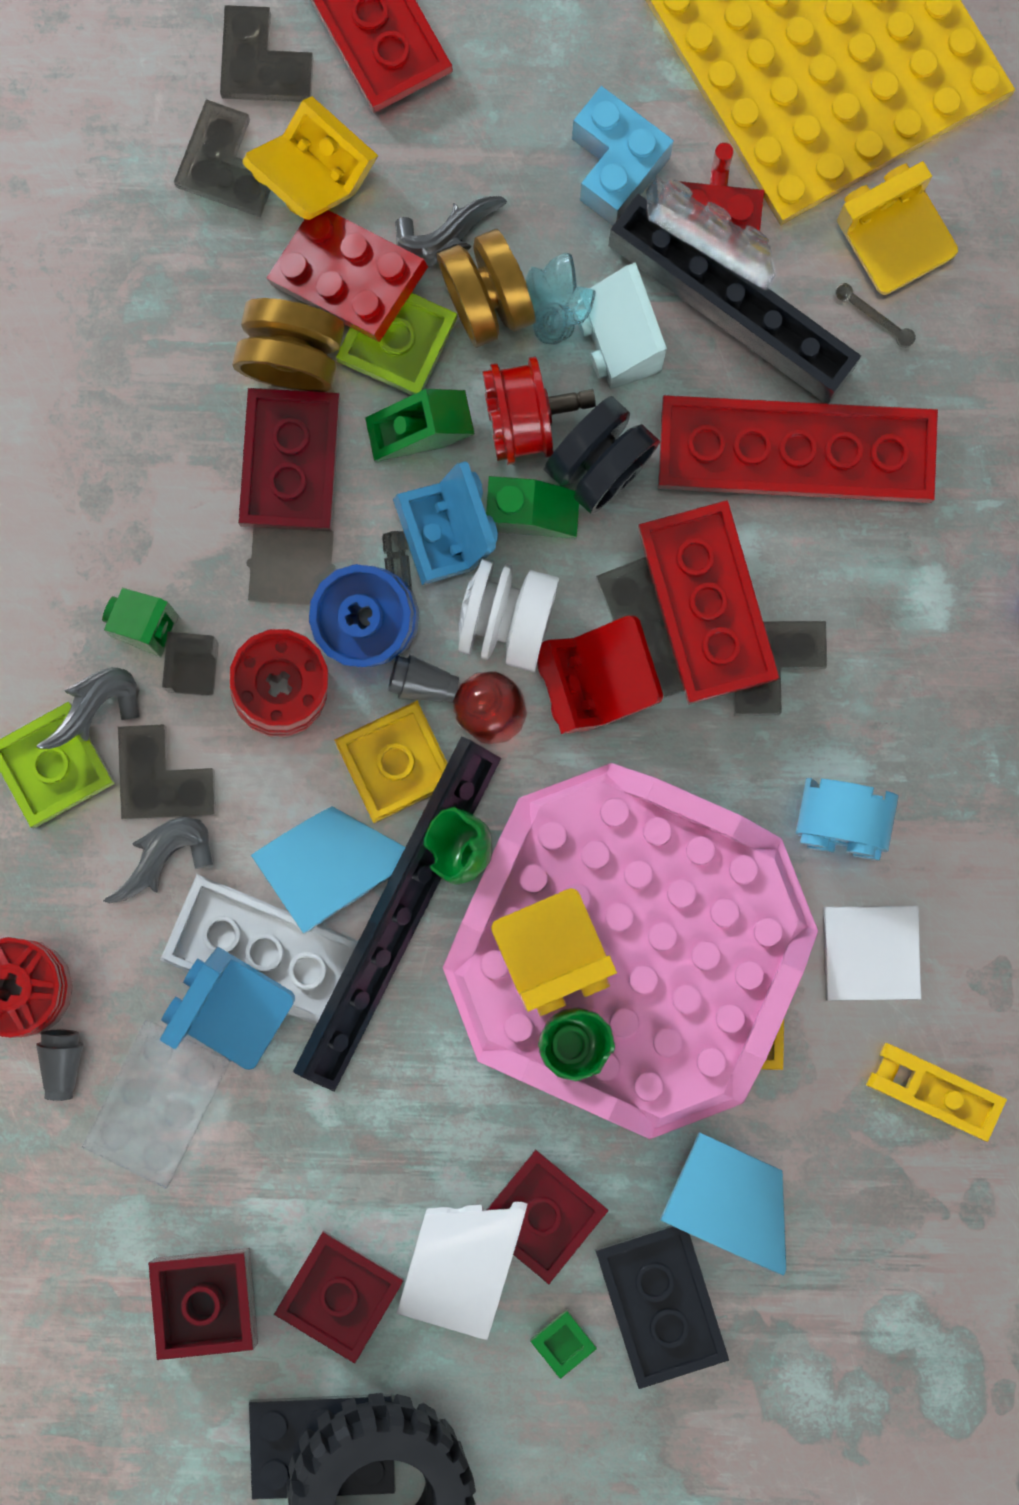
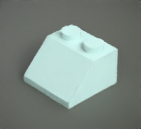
M636 262L623 267L581 293V309L575 310V314L583 337L591 335L596 351L591 352L590 356L598 379L606 377L609 388L613 389L662 371L667 347Z

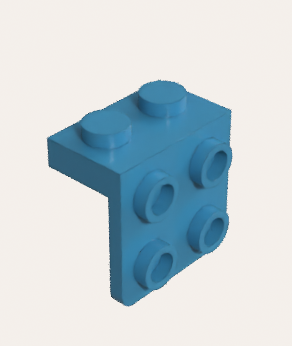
M466 461L457 463L440 483L403 492L393 498L422 585L471 572L480 564L482 558H487L496 549V542L498 540L496 524L491 516L486 515L481 501L483 488L480 478L476 472H471L470 466Z
M217 947L205 962L197 959L189 970L183 983L190 988L183 1000L175 996L165 1011L161 1021L168 1026L159 1040L176 1050L188 1034L242 1068L250 1070L258 1064L294 1004L295 995L291 990L222 948Z

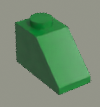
M424 389L365 417L374 461H384L445 448L475 434L465 390Z
M489 476L486 515L493 518L498 533L577 539L579 503L574 499L575 490L536 479Z
M122 587L118 598L112 596L108 601L102 621L106 623L104 631L110 637L161 658L179 615L168 601Z

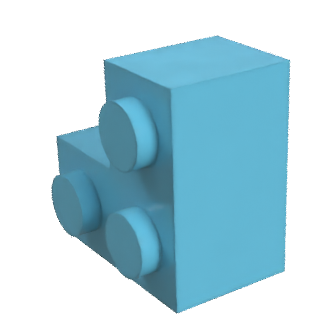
M603 86L597 90L573 120L572 140L599 159V162L581 183L580 201L611 225H614L637 194L641 195L671 157L674 140Z

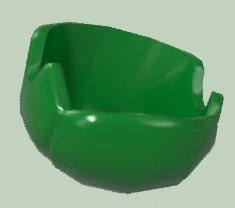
M455 807L442 810L431 821L424 837V847L435 858V864H432L430 869L449 883L460 885L475 880L491 861L492 837L489 827L478 817Z
M580 1007L561 1010L546 1022L539 1037L538 1047L544 1065L557 1077L579 1081L599 1074L602 1071L609 1056L615 1051V1042L611 1026L599 1014Z

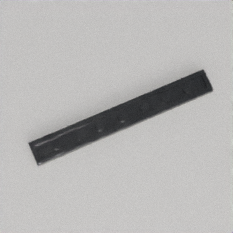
M461 736L293 1070V1073L335 1092L441 880V877L430 869V866L435 864L433 854L424 847V837L428 827L442 810L455 807L474 814L501 760L499 756L474 741Z

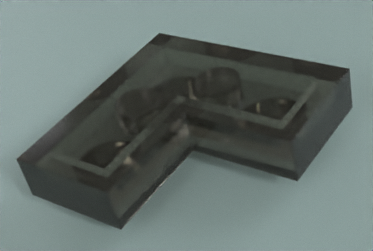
M225 5L220 81L222 99L302 102V100L312 96L313 53L269 51L270 7Z
M206 99L178 169L174 184L176 188L261 218L271 190L254 178L252 172L243 165V159L236 157L250 122L249 114Z
M826 621L763 622L779 679L733 692L734 716L781 715V670L826 669Z
M166 725L118 727L122 820L216 816L215 770L213 768L168 770Z

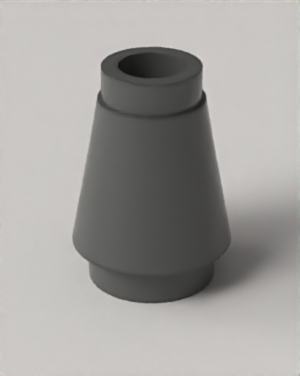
M409 654L408 658L397 656L391 672L388 691L398 694V699L452 703L456 695L459 676L451 675L449 672Z
M73 1030L41 1032V1042L36 1044L43 1089L45 1090L44 1098L53 1101L73 1099V1090L83 1049V1043L79 1042V1032Z

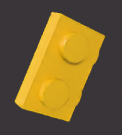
M311 96L302 100L283 135L248 151L242 162L252 172L258 182L266 185L286 203L290 211L304 219L310 220L355 196L378 155Z
M924 161L911 168L907 163L894 168L884 176L885 182L872 189L868 185H864L852 191L844 198L845 204H843L837 219L838 225L877 291L882 295H888L954 259L958 253L956 242L925 191L932 178V174Z
M566 889L495 920L491 926L494 938L527 1012L537 1009L539 1016L546 1015L566 1006L563 997L581 989L583 996L587 997L610 987L607 977L617 974L610 955L606 956L580 893L576 889Z

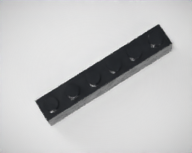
M640 194L635 196L610 229L609 247L631 263L636 262L638 268L825 404L830 403L858 364L862 355Z

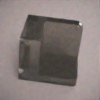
M167 632L162 688L168 693L212 696L215 688L219 642L215 636Z

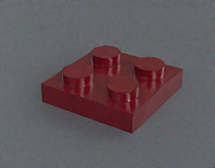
M536 1149L486 1209H510L513 1202L527 1203L513 1255L547 1284L552 1282L609 1211L608 1208Z
M323 1231L274 1315L355 1364L401 1287L404 1278L328 1232Z

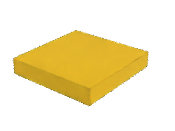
M417 700L334 739L374 824L430 798L448 764Z

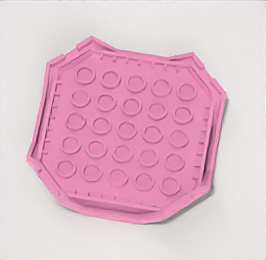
M610 763L518 799L492 853L491 861L482 875L460 924L443 970L478 1062L641 1136L652 1139L744 1103L766 1061L802 978L818 929L782 838L739 814L658 778ZM573 888L580 893L606 956L610 955L617 974L607 977L610 987L587 997L583 996L581 989L563 997L566 1006L539 1016L537 1009L529 1012L525 1010L494 938L491 926L495 920L566 889ZM580 1007L599 1014L611 1026L615 1042V1051L609 1056L602 1071L599 1074L579 1081L557 1077L544 1065L538 1047L539 1037L546 1022L561 1010Z

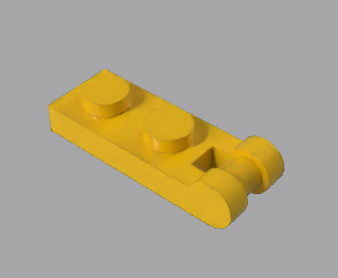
M884 1043L879 1056L883 1057L876 1074L871 1072L866 1086L980 1140L989 1141L1007 1101L1006 1098L898 1047ZM900 1066L912 1071L906 1087L893 1082Z

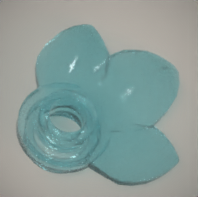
M570 253L556 256L546 265L544 270L538 267H531L525 281L536 316V323L533 324L535 335L543 343L558 344L572 335L575 325L583 323L588 318L594 304L596 291L591 288L577 287L573 257Z

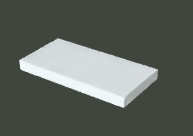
M197 874L160 960L189 972L197 959L205 962L215 949L220 947L291 990L295 995V1002L288 1014L316 1025L358 941L321 925H317L304 934L288 911Z

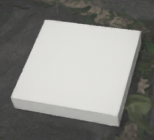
M918 906L823 908L826 1001L921 999Z

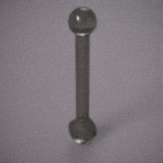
M842 283L836 287L835 294L839 300H848L895 335L897 344L900 347L908 348L915 342L916 335L913 330L899 328L855 295L849 284Z

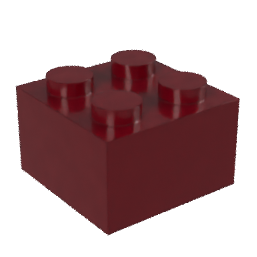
M250 1248L156 1257L148 1263L157 1360L254 1350L258 1344Z

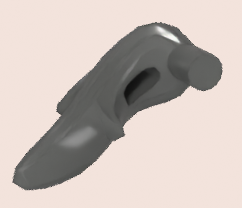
M488 196L477 199L462 208L453 203L452 212L447 221L439 229L426 235L414 236L413 220L408 217H401L395 221L396 245L423 258L428 268L438 264L437 253L456 245L469 250L471 245L462 242L463 237L481 219L503 207L507 200L501 196Z
M117 667L106 668L87 676L66 689L65 692L74 696L68 715L57 730L40 742L37 748H56L69 742L77 735H80L84 741H88L90 724L94 714L111 697H118L121 720L140 717L136 699L137 684L132 674L125 669Z
M180 817L162 824L144 837L133 842V846L143 849L138 866L124 885L103 901L106 903L122 902L137 895L147 887H150L152 891L157 893L158 878L162 867L175 851L183 847H191L195 869L213 866L208 843V829L199 819Z

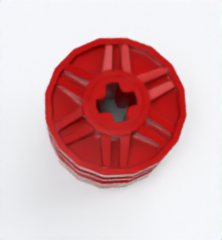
M269 629L251 636L237 650L230 666L231 698L238 716L252 730L268 737H290L307 730L320 717L327 700L328 667L320 649L306 636L289 629ZM282 678L287 679V690L290 693L287 695L280 692L276 697L272 696L269 682L272 680L275 683H279Z
M12 937L1 938L0 1036L17 1038L41 1034V1032L47 1031L57 1024L70 1005L73 984L69 967L57 951L42 942ZM16 978V984L22 987L20 995H11L8 999L9 991L3 988V983L5 980H14Z

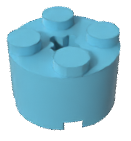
M806 778L796 835L801 836L800 843L807 845V848L834 853L835 846L840 845L847 847L846 851L853 853L852 856L880 861L881 853L889 851L899 795L886 791L885 800H883V796L873 795L874 787L830 779H821L819 786L814 779Z

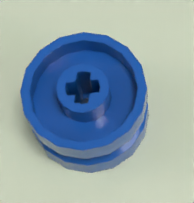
M354 564L337 569L320 582L310 602L309 624L314 640L328 657L346 666L376 667L393 662L397 656L402 655L408 650L418 631L419 609L414 593L401 577L384 568ZM364 608H370L373 616L367 618L370 622L368 626H365L359 620V614Z

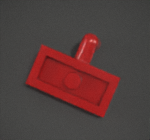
M720 143L714 153L710 184L674 181L670 217L693 233L758 239L761 228L764 190L728 186L729 169L734 151L730 144Z

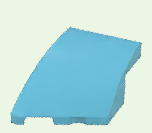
M331 806L253 853L251 857L301 931L305 934L381 883L388 881L405 847Z
M699 1132L660 1220L784 1276L786 1272L783 1171Z

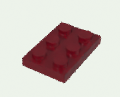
M248 388L238 520L240 527L332 532L340 412L339 393Z

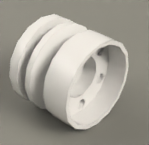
M482 558L477 572L468 583L458 621L460 638L458 652L470 655L476 636L484 637L481 651L482 659L488 660L497 641L506 643V665L535 672L541 643L544 642L550 621L559 577L530 570L521 589L512 587V565L505 563L499 583L491 582L494 560Z

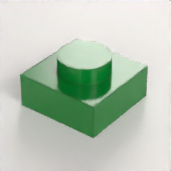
M567 1309L530 1339V1342L560 1379L597 1349V1346Z

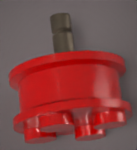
M536 356L529 357L528 365L500 370L498 364L495 363L490 364V370L482 371L486 393V407L494 433L492 435L497 461L506 460L507 465L515 464V459L518 456L543 452L546 458H550L554 452L550 426L552 425V415L577 411L579 408L583 410L596 407L593 389L579 391L578 394L572 392L548 397L547 389L543 386Z

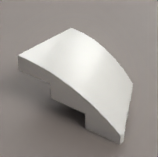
M513 1202L510 1209L483 1210L482 1204L467 1205L460 1209L450 1207L427 1208L397 1314L488 1340L526 1212L527 1203Z

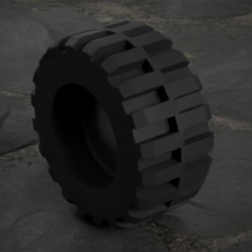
M383 1393L368 1394L369 1402L357 1405L353 1397L341 1402L343 1409L341 1412L333 1415L330 1410H327L317 1418L319 1429L316 1432L312 1429H306L299 1440L301 1453H293L288 1466L290 1479L286 1483L289 1505H336V1496L339 1489L352 1473L369 1463L382 1460L407 1463L423 1474L425 1478L424 1490L415 1505H476L473 1494L476 1492L474 1478L461 1442L457 1440L454 1429L446 1419L438 1420L433 1408L425 1403H421L415 1409L410 1397L399 1394L394 1396L393 1402L385 1401Z

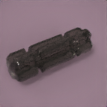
M404 531L384 533L382 536L383 552L387 554V558H384L385 569L401 577L412 590L409 556L405 555V552L408 551V543Z

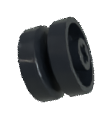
M613 396L603 400L577 424L556 448L543 469L560 486L570 485L583 476L575 489L574 499L592 515L618 495L637 476L661 442L643 424L633 426L621 435L629 422L630 412Z

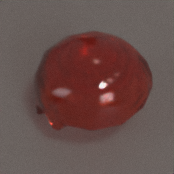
M496 671L474 673L459 685L453 700V711L456 714L455 719L460 727L483 744L490 745L508 742L521 731L527 717L525 697L520 688L509 677Z

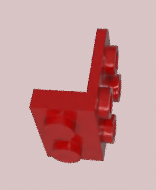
M634 615L624 616L574 638L549 639L541 643L537 662L538 671L545 681L552 703V716L558 724L561 734L594 730L655 706L663 699V692L641 622Z

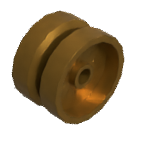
M498 229L475 237L473 251L478 268L469 252L460 245L437 253L440 271L452 303L470 341L476 348L498 339L499 324L494 309H496L504 325L514 332L536 323L533 304L523 273L504 236Z
M257 298L247 301L241 327L250 337L237 342L232 363L234 370L255 381L289 390L326 392L332 389L336 364L327 354L340 349L344 322L331 313L298 302L272 298Z

